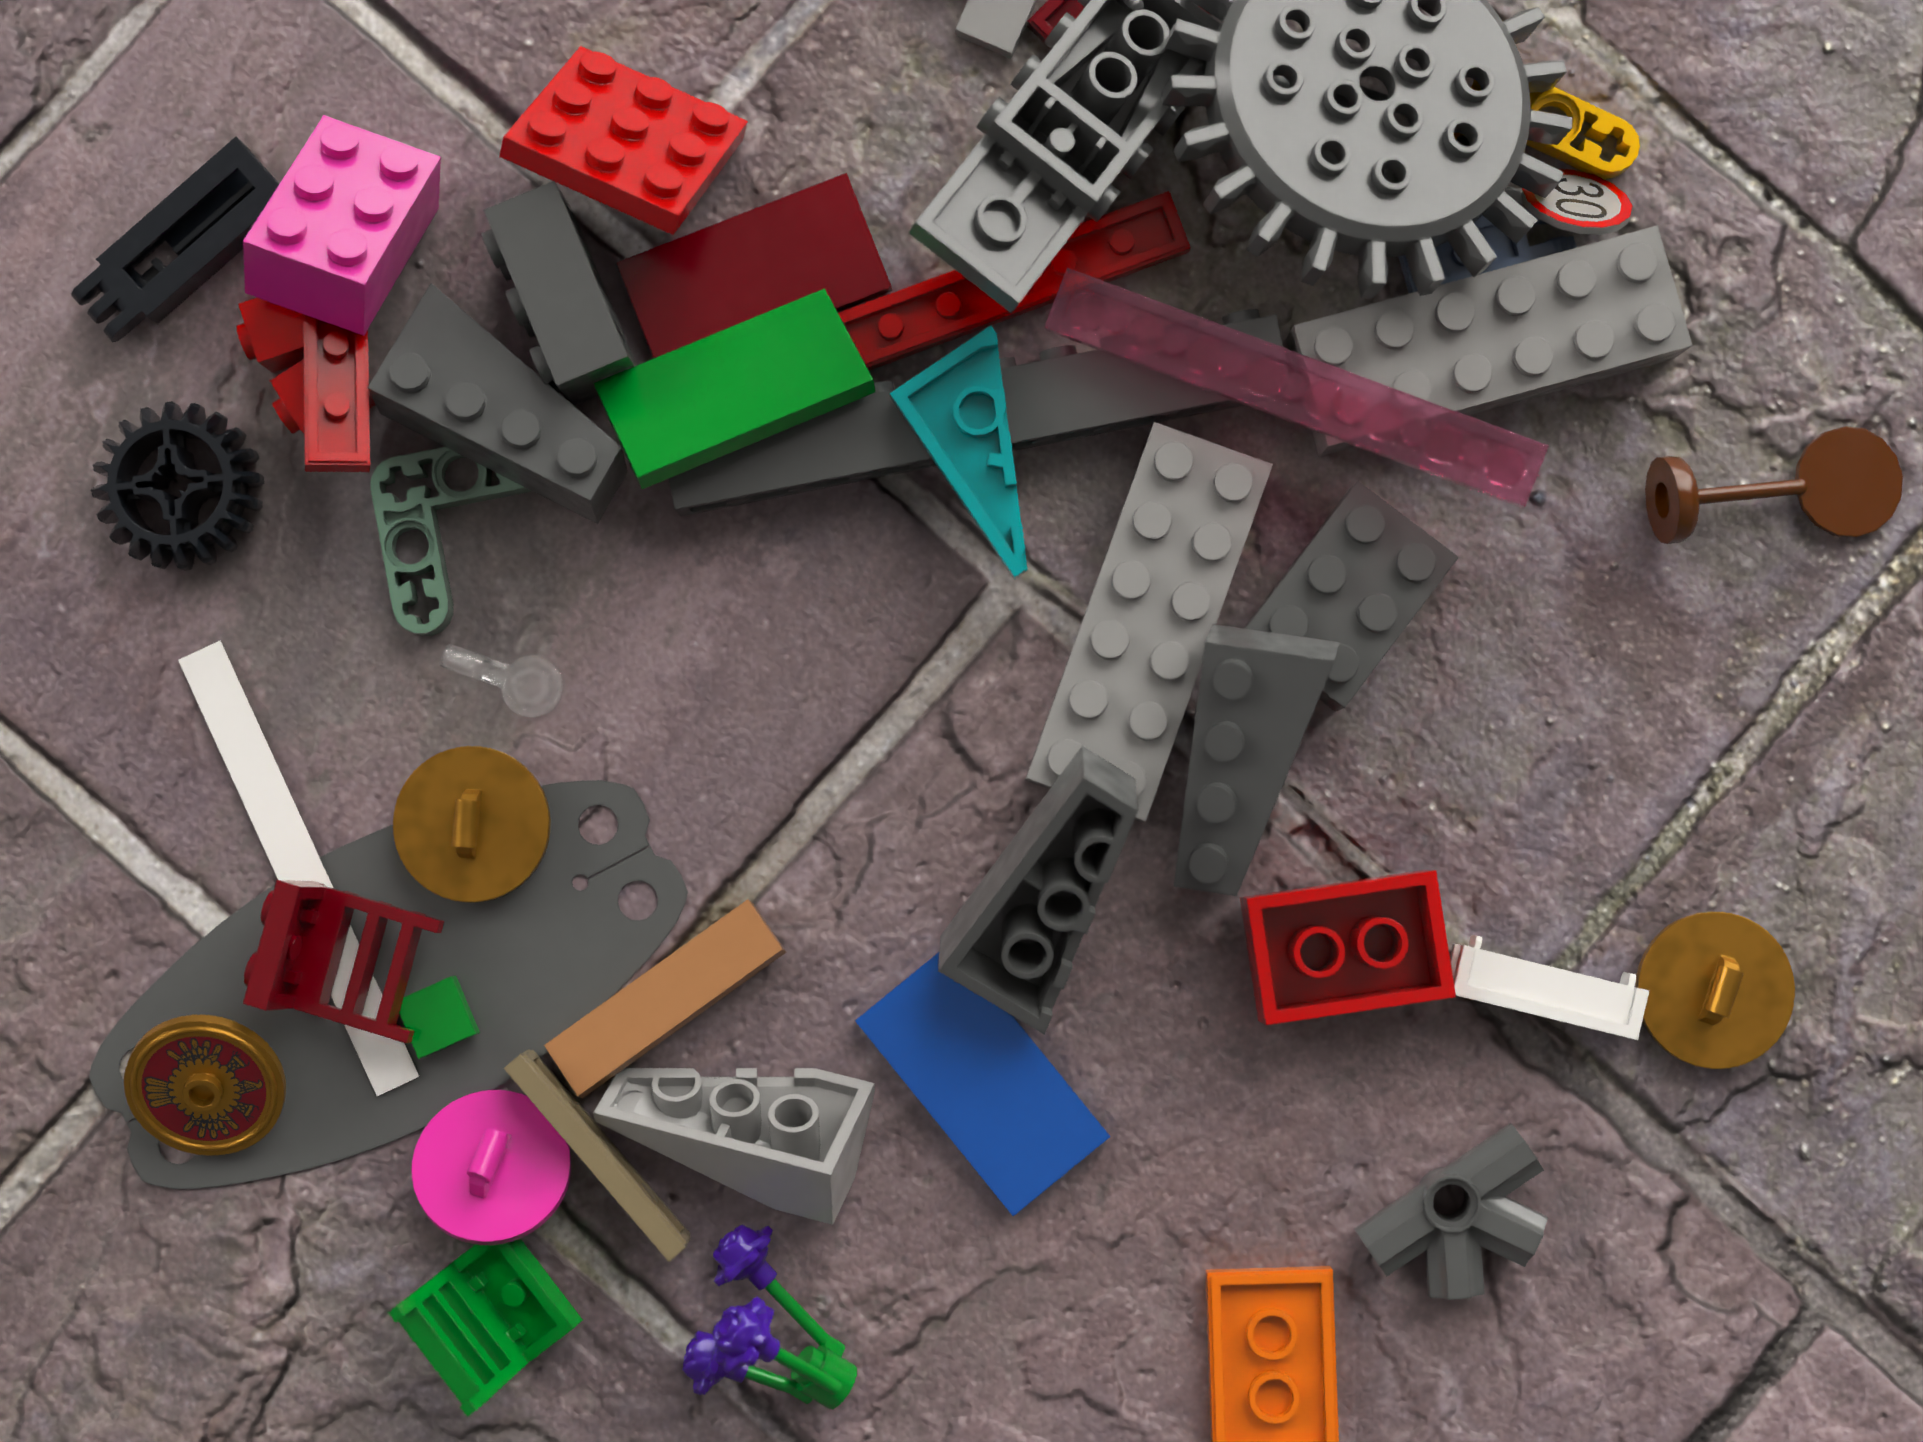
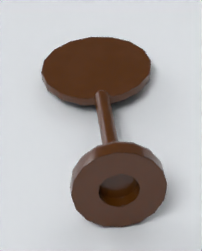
M1843 426L1821 433L1805 447L1796 465V474L1793 480L1698 489L1693 471L1685 460L1674 456L1657 457L1651 462L1647 472L1645 486L1646 509L1654 535L1661 543L1672 544L1683 542L1693 534L1698 522L1699 505L1797 495L1801 509L1815 526L1833 536L1854 538L1877 531L1893 516L1902 497L1903 475L1896 454L1883 438L1865 428Z

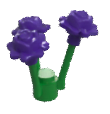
M745 1225L736 1227L734 1231L728 1232L720 1239L718 1248L713 1251V1257L719 1264L714 1283L717 1286H721L732 1280L739 1281L747 1278L759 1291L765 1288L819 1346L818 1348L812 1345L805 1347L798 1357L781 1348L779 1340L771 1336L770 1323L774 1310L765 1306V1302L759 1297L753 1298L745 1306H731L723 1311L722 1318L715 1324L712 1333L696 1331L694 1338L691 1339L686 1347L682 1370L688 1377L694 1380V1393L705 1395L724 1377L742 1383L745 1378L788 1393L805 1404L815 1400L828 1409H835L846 1399L857 1377L856 1365L842 1357L845 1344L827 1334L775 1279L777 1272L766 1261L768 1255L767 1245L771 1241L770 1238L773 1232L770 1226H765L761 1230L756 1231ZM758 1358L766 1363L774 1360L791 1370L790 1376L792 1379L752 1365L757 1362Z

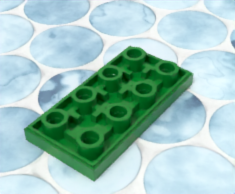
M825 288L594 383L600 402L641 489L650 487L876 392L873 378Z

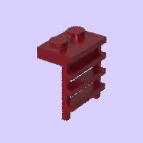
M277 880L274 890L267 895L262 906L261 922L264 928L258 950L252 954L245 968L244 984L247 990L243 1004L265 1011L295 1009L403 1043H411L414 1030L397 1026L396 1023L421 932L424 929L434 933H442L445 921L426 916V914L395 907L390 903L361 897L356 893L324 886L325 884L315 881ZM356 909L368 914L341 1009L328 1005L353 912ZM390 919L402 923L377 1017L374 1019L364 1016L362 1013L387 922Z

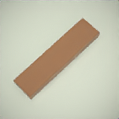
M747 899L544 1046L576 1095L584 1098L784 955L786 951L754 904Z

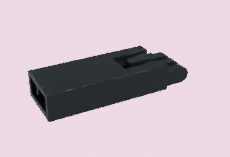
M234 137L97 257L96 260L100 263V266L73 289L71 296L82 306L92 301L101 292L103 293V296L88 309L87 314L96 324L107 320L117 310L120 314L104 328V333L112 342H117L125 337L146 317L159 324L243 250V240L280 183L239 138ZM165 241L178 255L167 266L155 257L151 261L153 266L142 275L135 269L137 265Z

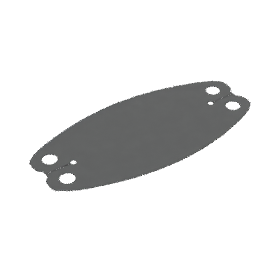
M603 780L541 785L548 801L551 818L550 837L543 859L534 873L522 885L504 896L488 901H453L436 895L423 887L408 872L400 859L394 841L393 825L348 843L320 857L334 889L356 893L361 897L383 901L395 907L426 914V916L445 921L442 933H434L422 929L404 997L450 976H457L480 1031L475 1036L421 1059H418L412 1043H405L420 1077L379 1096H376L344 1024L295 1009L265 1011L243 1004L247 990L244 984L245 968L252 954L258 950L264 928L261 922L262 906L267 895L274 890L275 885L259 894L221 922L177 960L128 1009L101 1044L91 1065L89 1078L96 1095L105 1108L122 1113L126 1122L132 1120L127 1123L131 1131L127 1151L132 1165L142 1181L171 1189L219 1187L280 1176L345 1159L390 1143L426 1127L439 1111L463 1096L496 1089L511 1079L503 1068L528 1049L534 1050L540 1058L548 1053L544 1046L546 1043L611 998L644 965L673 929L686 903L688 890L681 874L672 861L656 856L651 846L644 849L650 845L645 837L650 819L644 803L635 789L624 784ZM595 805H602L611 809L618 821V828L614 838L608 843L601 845L591 844L586 841L580 834L578 827L579 818L587 808ZM640 851L639 853L627 858L628 856ZM623 860L622 862L610 867L611 865ZM606 869L605 871L593 876L594 874ZM580 874L589 878L587 888L582 891L576 890L572 884L573 878ZM633 881H644L650 884L656 891L658 898L654 913L640 921L631 920L621 912L618 904L620 891L625 885ZM354 909L350 925L360 944L368 913ZM390 919L387 922L373 973L382 995L402 923ZM330 996L328 1005L335 1006V1003L332 997ZM399 1014L396 1025L405 1028ZM187 1015H213L238 1022L261 1036L274 1050L281 1062L286 1079V1096L280 1116L274 1127L264 1138L246 1149L225 1155L207 1156L195 1154L186 1163H171L162 1156L159 1149V1140L147 1132L134 1119L135 1116L131 1112L125 1096L124 1080L119 1070L120 1062L123 1056L128 1051L134 1049L139 1040L148 1031L167 1020Z

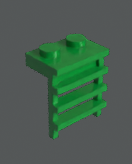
M521 1238L498 1245L475 1244L388 1312L395 1323L399 1322L457 1397L462 1404L460 1408L467 1417L477 1411L530 1361L569 1333L583 1320Z

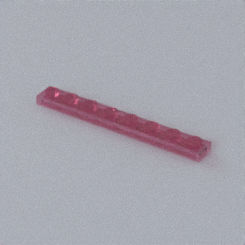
M1067 268L1044 326L1048 332L1523 509L1526 506L1549 445Z

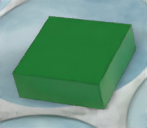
M450 976L403 998L399 1014L405 1028L414 1030L411 1043L418 1059L425 1058L480 1033L457 976Z

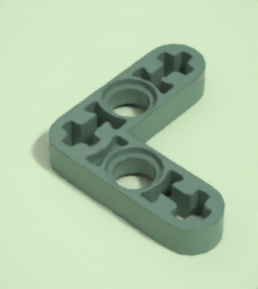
M447 447L389 458L382 461L375 468L371 477L370 490L393 613L397 622L405 630L419 636H433L442 632L449 625L453 616L454 603L436 510L531 492V490L498 473L496 475L500 480V484L491 486L492 471L476 463L478 479L471 489L466 491L450 489L445 480L447 467L454 460L466 457ZM432 463V480L439 492V496L430 498L431 489L426 485L407 490V500L404 502H400L398 497L392 493H386V486L395 483V472L402 470L403 474L410 480L428 478L424 465ZM409 530L422 531L429 542V550L426 556L415 564L403 563L396 553L398 538ZM434 569L435 579L422 578L425 595L432 600H438L439 609L430 611V622L423 624L419 617L408 613V606H412L418 601L416 585L411 581L402 584L401 575L421 576Z

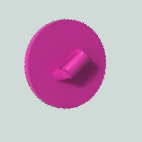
M506 1090L475 1092L448 1104L430 1120L416 1144L412 1159L413 1187L425 1214L444 1233L471 1244H504L534 1232L555 1213L569 1186L572 1166L571 1153L567 1142L526 1095Z

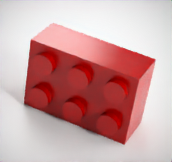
M1421 870L1240 897L1258 1021L1264 1025L1456 997L1436 870Z

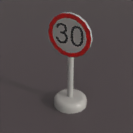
M1559 169L1564 172L1561 181L1546 198L1524 188L1507 186L1504 190L1516 202L1524 204L1525 208L1539 220L1558 229L1578 234L1602 235L1616 232L1628 224L1633 207L1627 194L1613 183L1596 175L1574 169ZM1382 170V175L1388 182L1398 183V178L1392 171Z

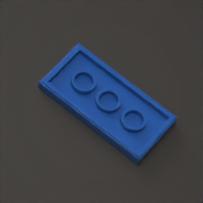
M938 952L859 1016L855 1022L1011 1215L1014 1216L1110 1138V1135L1014 1016L938 971Z

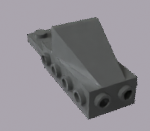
M1078 0L1077 2L1085 8L1076 19L1068 12L1061 18L1044 42L1051 50L1043 60L1034 54L1028 59L1010 84L1018 91L1010 102L1007 103L1001 97H998L976 126L985 135L916 220L908 233L1012 313L1084 218L1088 215L1098 222L1113 203L1120 191L1111 183L1119 172H1122L1131 179L1154 149L1144 141L1152 129L1164 136L1186 106L1162 104L1161 92L1171 75L1205 76L1207 61L1165 48L1167 36L1177 19L1217 31L1220 23L1192 1Z

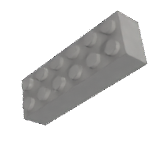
M1658 225L1482 273L1474 278L1471 276L1442 284L1432 294L1420 296L1417 291L1294 325L1286 337L1319 457L1672 360L1693 346Z
M1156 422L1153 423L1025 781L1050 789L1079 749L1084 746L1135 778L1138 812L1134 820L1139 822L1146 821L1203 662L1206 638L1212 625L1216 624L1273 464Z

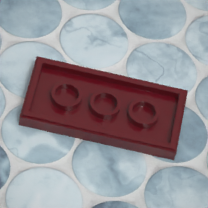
M847 173L616 262L653 358L824 288L837 312L892 291L891 283Z

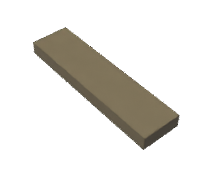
M528 1049L503 1068L668 1262L686 1248L691 1239V1233L534 1050Z

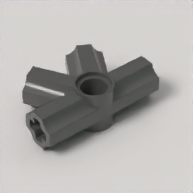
M1509 1123L1446 1167H1439L1429 1171L1421 1179L1418 1186L1354 1229L1386 1276L1425 1251L1428 1296L1430 1298L1452 1300L1483 1295L1485 1292L1481 1246L1523 1267L1526 1266L1530 1258L1536 1253L1544 1236L1548 1217L1506 1196L1544 1171V1169L1516 1128ZM1448 1184L1462 1187L1464 1201L1456 1212L1451 1214L1435 1212L1433 1198L1441 1187Z

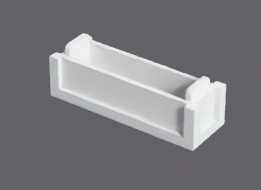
M1477 935L1470 936L1468 946L1453 943L1450 961L1456 996L1638 1040L1649 990L1634 987L1636 981L1635 974L1623 972L1620 983L1482 950L1480 949L1482 937Z

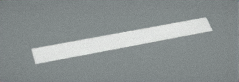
M221 641L179 659L180 666L278 880L315 881L333 888ZM351 925L331 993L335 1006L341 1009L359 947ZM374 976L371 980L362 1015L376 1019L382 993ZM345 1025L376 1096L420 1077L405 1043Z

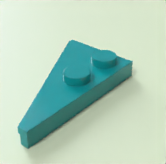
M991 325L892 391L890 397L1015 580L1028 571L998 351L997 333Z

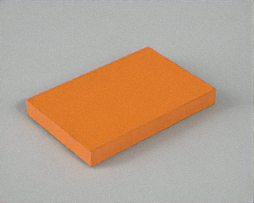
M1332 1267L1205 1270L1211 1442H1339Z

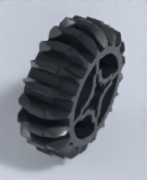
M172 401L165 402L161 419L151 408H140L141 428L127 420L119 422L120 432L126 439L121 444L111 439L102 441L103 448L114 454L110 464L102 461L93 464L94 472L108 477L107 484L97 485L90 490L94 498L110 501L108 505L101 508L96 514L100 522L105 524L117 523L111 531L110 539L119 545L130 542L129 556L137 560H143L150 554L152 566L160 569H166L172 559H174L177 568L184 571L191 570L195 560V553L203 563L212 565L217 561L214 547L216 543L226 551L234 552L237 550V542L230 535V532L234 528L245 533L253 531V524L242 518V514L245 508L253 511L261 510L263 502L248 495V489L258 488L265 483L263 475L251 471L245 472L247 468L259 460V455L251 448L240 449L247 437L244 431L237 427L226 431L228 418L219 412H214L206 419L205 408L199 404L191 403L183 414L180 406ZM186 438L205 441L216 454L222 473L197 470L193 454L187 451ZM158 448V458L154 468L146 474L137 476L144 460L152 451ZM178 474L193 482H197L188 484L186 492L179 490L182 494L180 498L160 490L169 489L171 481L177 482L175 476ZM221 496L212 515L203 524L193 529V526L199 525V510L203 503L208 499ZM145 499L150 502H158L161 505L163 519L170 522L171 535H160L153 531L141 517L135 500Z

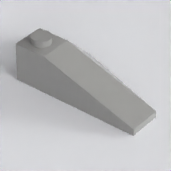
M625 1068L614 1076L593 1114L595 1122L772 1209L833 1225L856 1176L875 1094V1083L817 1068H795L794 1077H758L757 1068H736V1077H700V1074L694 1068Z

